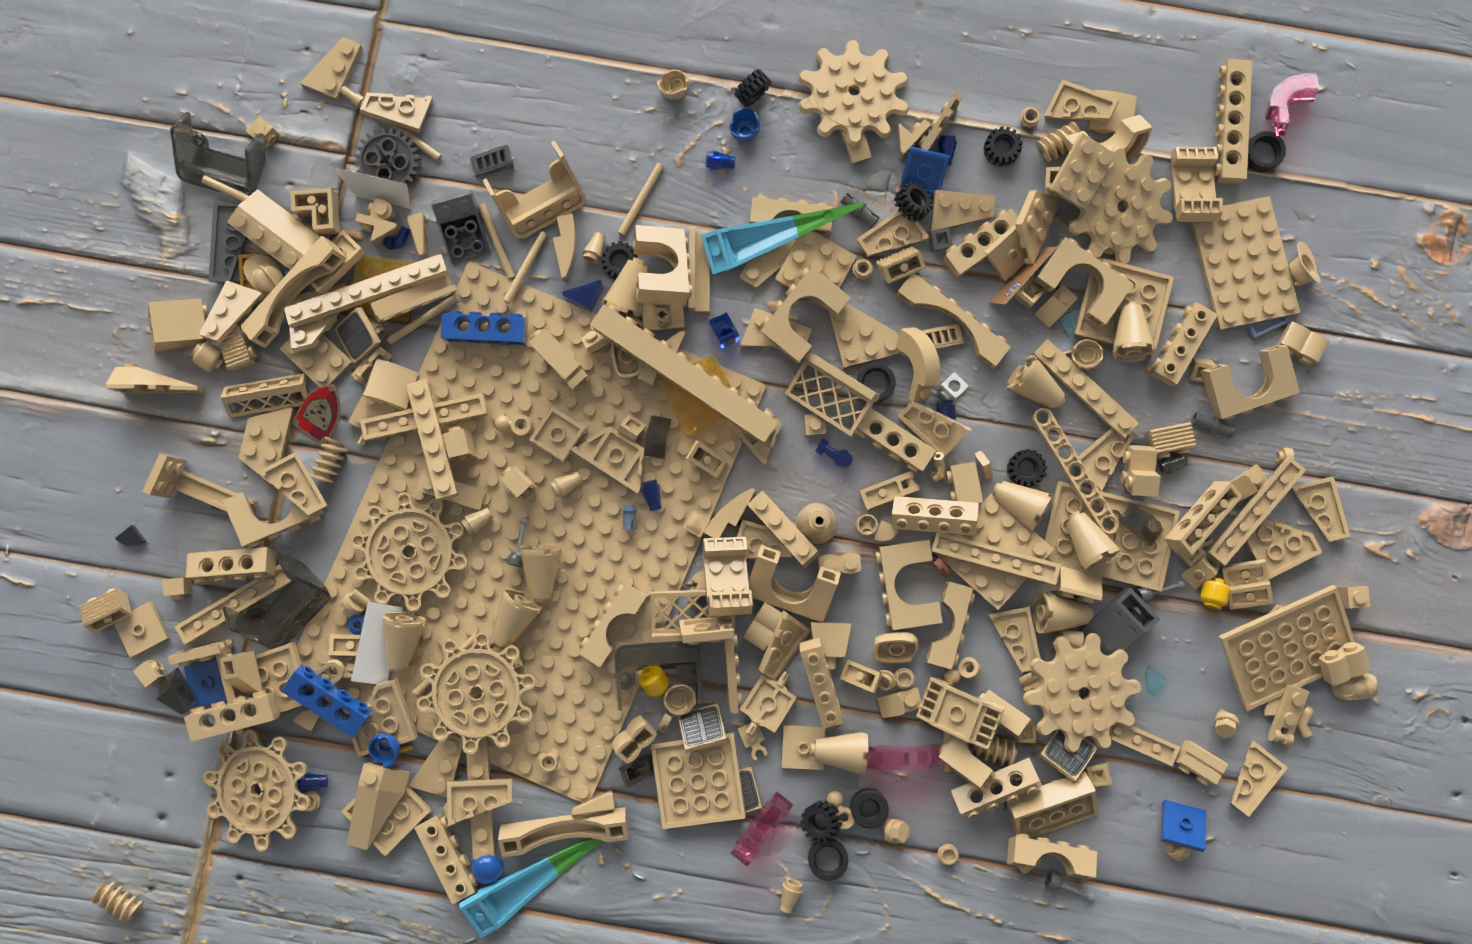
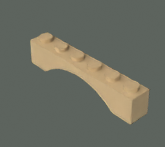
M321 236L240 327L251 341L266 348L279 333L281 323L286 314L284 308L290 306L306 286L322 276L333 273L341 265L346 256L336 244Z
M915 273L911 274L896 294L897 297L912 308L933 309L944 313L959 323L969 336L976 357L991 369L997 366L1011 348L1008 345L1009 342L1004 337L996 336L992 333V329L987 324L979 323L975 320L974 314L967 310H962L957 301L945 297L940 288L937 286L932 287L927 283V279L919 273L917 275Z
M626 807L577 816L566 815L500 825L498 837L501 856L503 858L523 855L540 845L566 838H593L607 843L629 840V822Z

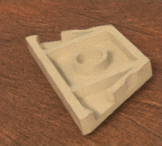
M1037 190L1029 191L1015 223L1021 248H1026L1028 256L1024 259L1026 264H1034L1061 201L1058 197Z
M286 408L248 418L239 459L256 473L283 459L295 409Z
M608 427L579 446L572 448V452L635 493H640L645 453L643 447L615 429Z

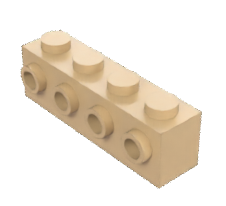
M1198 302L1191 306L1187 305L1181 314L1183 319L1180 323H1176L1171 331L1173 334L1170 341L1167 340L1162 346V355L1160 358L1157 357L1152 363L1151 368L1153 370L1150 375L1170 387L1177 385L1218 314Z
M441 812L414 828L451 903L454 904L475 893L479 889V883L473 878L468 867L470 865L469 860L465 854L461 853L459 849L460 842L456 835H452L451 825L448 826V819Z

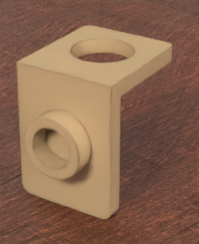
M1207 550L1197 563L1181 574L1194 589L1199 588L1205 581H1209L1216 576L1220 568V563L1209 555ZM1207 558L1213 563V566L1208 562Z

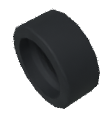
M1263 131L1254 135L1248 144L1247 166L1255 172L1265 173L1272 171L1283 161L1286 155L1284 140L1278 134L1271 131ZM1259 141L1269 143L1275 151L1274 160L1269 163L1259 161L1253 152L1254 145Z
M871 363L859 372L856 380L864 385V379L868 373L872 371L883 373L888 380V386L883 393L879 394L881 396L877 402H874L880 403L887 400L893 393L896 380L893 371L887 365Z
M831 838L827 842L823 841L821 843L816 841L809 849V867L812 873L819 879L825 881L836 880L847 870L848 854L844 846L836 839ZM832 847L838 851L841 860L837 869L826 872L818 868L815 858L820 849Z

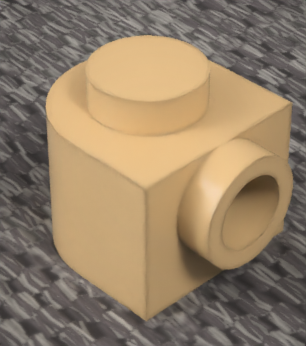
M375 198L374 202H370L368 205V214L371 217L389 222L394 221L396 211L388 201Z

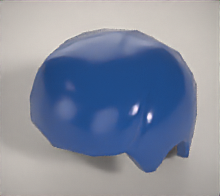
M741 108L733 113L732 122L729 124L732 136L739 141H751L760 131V121L757 113L750 108Z
M380 733L375 735L369 742L368 752L373 758L374 763L380 762L383 764V768L392 766L400 755V744L394 736Z
M492 855L481 856L477 860L474 859L471 867L473 878L478 883L484 885L497 882L503 874V861Z

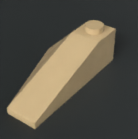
M124 364V367H115L106 383V389L121 394L205 393V389L139 368L137 364Z

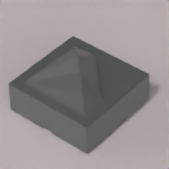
M949 227L928 232L932 252L948 249L953 246Z

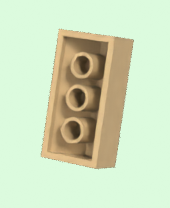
M256 190L239 204L227 221L228 224L290 270L321 237L260 190Z
M1085 771L1081 772L1075 782L1068 777L1053 780L1039 787V790L1033 794H1022L1018 800L1011 803L1006 801L1015 833L1027 834L1029 839L1098 815L1096 790Z

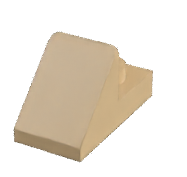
M926 119L921 124L917 122L910 132L901 124L898 125V153L901 160L908 154L910 146L914 147L929 131L931 124Z
M357 213L355 221L361 226V229L373 232L370 242L374 246L380 245L401 232V228L396 223Z
M1034 274L1014 295V299L1027 310H1030L1046 292L1045 289L1033 282L1037 274Z
M1061 285L1034 316L1046 327L1050 328L1078 297L1065 285Z
M697 440L686 456V459L691 464L701 468L715 478L719 476L727 462L726 459Z
M1255 464L1230 482L1242 495V498L1239 500L1241 501L1258 492V488L1263 486L1268 478L1258 464Z
M846 660L840 679L875 693L882 673Z
M918 687L877 697L882 718L904 715L905 712L919 709L922 702Z

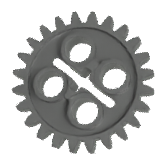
M382 128L381 134L374 130L373 137L366 134L367 142L362 139L360 140L364 146L356 147L360 154L354 155V157L359 159L358 162L354 163L356 167L360 168L356 171L357 173L382 178V174L389 171L388 180L405 184L408 181L415 183L412 176H419L415 169L421 168L416 163V161L421 160V157L415 155L419 152V149L413 148L415 142L413 140L409 141L410 137L407 134L402 137L403 133L400 130L395 134L393 128H390L388 133L385 128ZM389 143H393V149L387 152L386 146ZM377 147H380L383 154L389 158V162L398 171V176H396L392 168L386 164V160L377 151ZM373 155H377V161L371 164L370 158ZM405 159V166L398 168V162Z

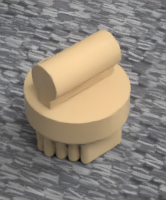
M355 589L353 592L346 594L339 605L342 610L341 612L350 618L361 614L366 609L370 600Z
M1033 672L1019 678L1020 683L1025 685V692L1035 690L1040 685L1039 676Z
M1219 709L1214 718L1216 734L1223 738L1234 737L1239 728L1238 717L1223 709Z
M899 819L885 820L883 823V840L895 844L905 843L909 837V825Z
M1167 842L1163 846L1165 853L1178 862L1188 858L1191 852L1189 848Z

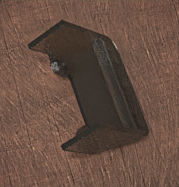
M186 112L170 128L175 170L177 176L182 181L221 192L202 183V179L206 175L248 196L256 191L266 162L264 134L259 133L247 146L244 159L210 149L207 138L202 133L192 130L189 112Z
M280 550L276 554L283 573L292 581L289 586L267 608L253 605L248 607L243 613H239L227 606L222 608L230 631L269 649L288 644L330 601L331 597L327 587L304 563Z
M682 641L622 645L615 651L617 711H622L621 690L631 688L636 681L635 671H642L647 666H659L662 669L677 668V676L682 683L695 684L696 705L704 704L700 650L697 644L689 645Z

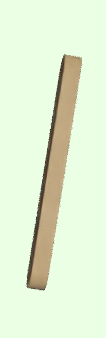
M1038 409L1032 416L1033 424L1092 520L1105 534L1115 533L1119 527L1116 516L1061 427L1048 409ZM1042 412L1047 415L1048 420L1045 424L1038 422V413ZM1050 430H1055L1058 433L1059 438L1057 441H1051L1048 438ZM1061 448L1069 450L1070 454L1067 459H1062L1059 456ZM1075 465L1080 468V475L1078 477L1070 474L1071 466ZM1083 483L1091 486V493L1089 495L1081 492ZM1094 501H1099L1102 504V511L1100 513L1092 510ZM1105 519H1110L1113 522L1112 530L1107 531L1104 529L1103 522Z

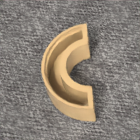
M1141 115L1123 119L1116 133L1108 140L1099 144L1110 151L1114 147L1123 148L1126 153L1127 162L1130 163L1146 146L1151 135L1152 126ZM1084 131L1065 136L1068 152H1070L1079 134L1084 133L1087 135Z

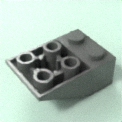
M472 190L433 200L431 206L451 263L491 252Z
M1124 588L1090 620L1089 624L1079 631H1082L1085 637L1090 633L1098 634L1101 639L1100 650L1107 656L1113 654L1116 650H1125L1151 629L1160 618L1132 588Z

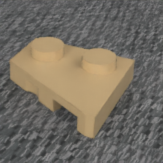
M769 408L766 409L774 415V413ZM777 417L775 420L778 423L763 444L743 431L737 435L762 465L767 463L769 452L776 441L775 437L782 426Z

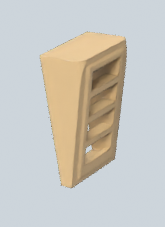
M423 212L408 216L407 220L418 254L422 259H427V219Z
M959 323L922 330L927 336H932L936 350L964 343ZM951 330H955L957 340L953 341ZM945 331L947 332L949 342H945L943 334ZM937 333H939L941 343L939 344L936 338Z
M612 790L572 808V815L577 816L614 810Z

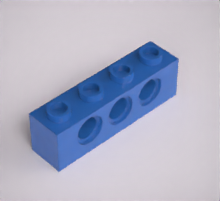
M449 311V314L442 313L441 338L445 342L526 346L528 321L521 314H510V317L502 316L501 313H490V316H486L480 312H469V315L461 314L460 311ZM468 322V329L460 331L461 324ZM489 323V329L486 332H481V325ZM509 324V331L501 333V327Z
M302 664L293 672L281 691L352 738L356 736L373 712L365 703L358 702L347 691L338 689L330 680L318 676L313 669ZM307 685L312 686L314 691L309 690ZM325 697H329L332 703L328 702ZM343 708L347 709L350 714H346Z

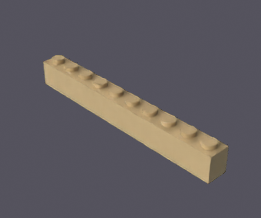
M603 304L590 323L591 329L761 444L766 441L778 423L775 420V415L767 410L763 412L758 409L759 405L749 398L748 400L740 396L741 392L733 387L729 389L724 386L722 379L715 375L711 377L705 373L707 370L700 364L696 363V365L690 363L688 356L682 352L677 354L671 350L672 346L666 341L662 340L659 342L653 338L655 336L654 333L646 328L642 330L637 327L638 323L627 316L625 319L622 317L616 307L612 305L608 307Z

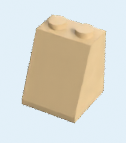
M202 299L148 303V318L153 352L194 346L199 342L204 343L207 341L206 338L199 335L205 323L204 317H208L207 307L202 305Z

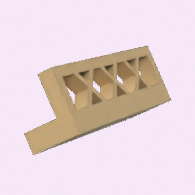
M689 227V269L691 270L689 285H692V296L688 299L689 313H710V264L701 235L710 231H696V227Z
M448 275L372 302L370 306L379 324L449 297L456 293L457 288L455 284H451Z
M303 373L224 387L221 400L229 418L301 406L304 399L308 396L306 390L307 377ZM301 391L303 399L296 400L290 397V395ZM272 396H279L284 400L281 403H275L270 398ZM257 399L263 402V404L256 407L250 404V401ZM230 403H238L243 408L233 411Z

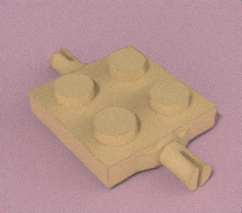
M362 395L348 423L362 431L360 420L402 410L386 403L379 404ZM362 433L357 443L365 446L367 441H364ZM389 436L381 439L387 441Z
M783 671L778 681L770 680L761 675L740 707L739 711L747 715L752 721L745 731L753 737L759 726L775 733L797 697L788 692L784 687L789 677H791L789 674L786 675V672Z

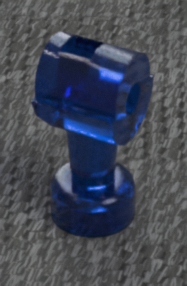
M822 438L814 452L819 455L825 453L834 460L837 467H849L853 458L848 453V450L838 451L828 446L829 441Z

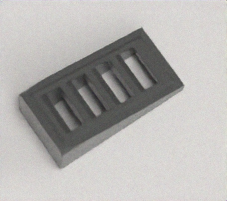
M508 144L470 157L475 177L515 168ZM500 155H504L505 161L502 162ZM493 157H497L498 164L494 165ZM488 158L490 162L489 167H487L485 159ZM480 160H481L482 166H483V169H481V170H479V166H478V162H477V161H480Z

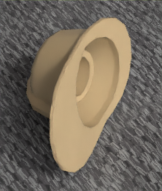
M1298 242V256L1289 264L1293 284L1300 286L1313 281L1320 283L1321 280L1317 273L1315 259L1311 250L1304 242Z
M255 254L250 256L244 263L243 270L246 279L256 291L265 295L264 298L284 278L282 270L269 256Z

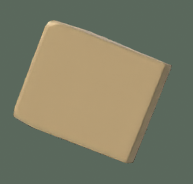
M1193 357L1189 380L1204 383L1201 370L1216 366L1214 361Z

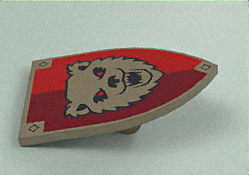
M335 384L326 385L312 391L302 402L292 422V425L321 444H328L324 437L331 438L340 417V399Z

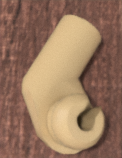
M936 452L933 455L935 471L930 473L933 482L942 481L945 478L944 455L941 452Z
M1304 706L1297 724V729L1302 738L1312 735L1308 723L1314 711L1310 706Z

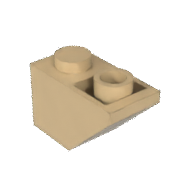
M254 650L219 659L225 681L245 695L263 691Z

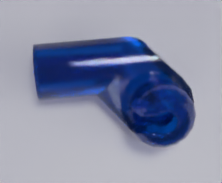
M401 226L397 236L385 237L383 239V245L389 250L403 247L411 229Z

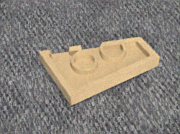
M934 190V206L932 208L930 231L993 217L996 196Z
M896 211L857 238L856 242L865 255L871 257L929 240L930 237L918 221L913 222V219L909 221L907 216L905 218L902 216V211L900 213Z
M754 308L740 347H776L759 333L762 329L759 325L766 317L771 318L773 314ZM789 320L791 328L805 341H808L812 329Z

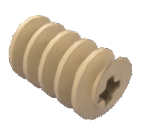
M1070 122L1068 126H1063L1061 130L1057 129L1054 133H1049L1047 137H1041L1040 141L1036 140L1037 150L1041 157L1049 163L1051 162L1050 155L1054 159L1058 158V152L1061 155H1065V148L1067 149L1065 136L1081 132V130L1074 122Z
M324 437L329 443L321 444L325 452L318 451L317 454L322 459H314L318 467L310 468L315 472V474H310V476L328 483H334V479L330 475L338 474L333 468H341V464L337 460H344L345 458L340 453H347L348 450L344 447V444Z
M995 736L989 750L972 744L970 752L976 751V758H979L981 753H983L985 761H987L989 756H992V763H995L999 758L1001 766L1008 761V766L1015 762L1018 746L1013 741L1007 744V740L1004 738L999 742V737Z
M108 881L103 882L94 893L91 902L94 904L98 903V906L105 908L107 913L112 912V916L115 918L119 917V921L122 923L125 921L129 923L138 914L144 901L141 900L135 904L134 902L137 897L134 895L128 899L129 891L121 894L122 886L114 890L116 882H112L107 885Z

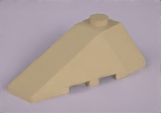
M372 761L363 764L347 845L365 850L369 849L395 806L405 794L410 771L391 766L383 768V764Z

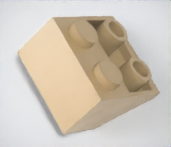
M1061 566L1055 586L1052 585L1051 591L1057 592V596L1072 599L1077 597L1076 601L1094 604L1095 601H1102V576Z

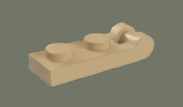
M913 470L860 490L859 493L866 510L892 501L895 496L902 497L920 490L919 485L914 481L913 477L915 475ZM906 480L908 488L903 489L901 481Z
M1290 684L1286 685L1268 733L1269 740L1274 742L1281 741L1282 744L1288 746L1293 744L1294 732L1310 693L1308 690Z

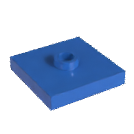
M910 146L900 187L902 188L909 182H912V184L917 182L918 186L920 184L923 185V190H928V194L934 195V190H941L950 155Z
M217 660L184 666L190 707L227 701Z
M1164 800L1162 802L1161 841L1203 852L1206 849V810Z

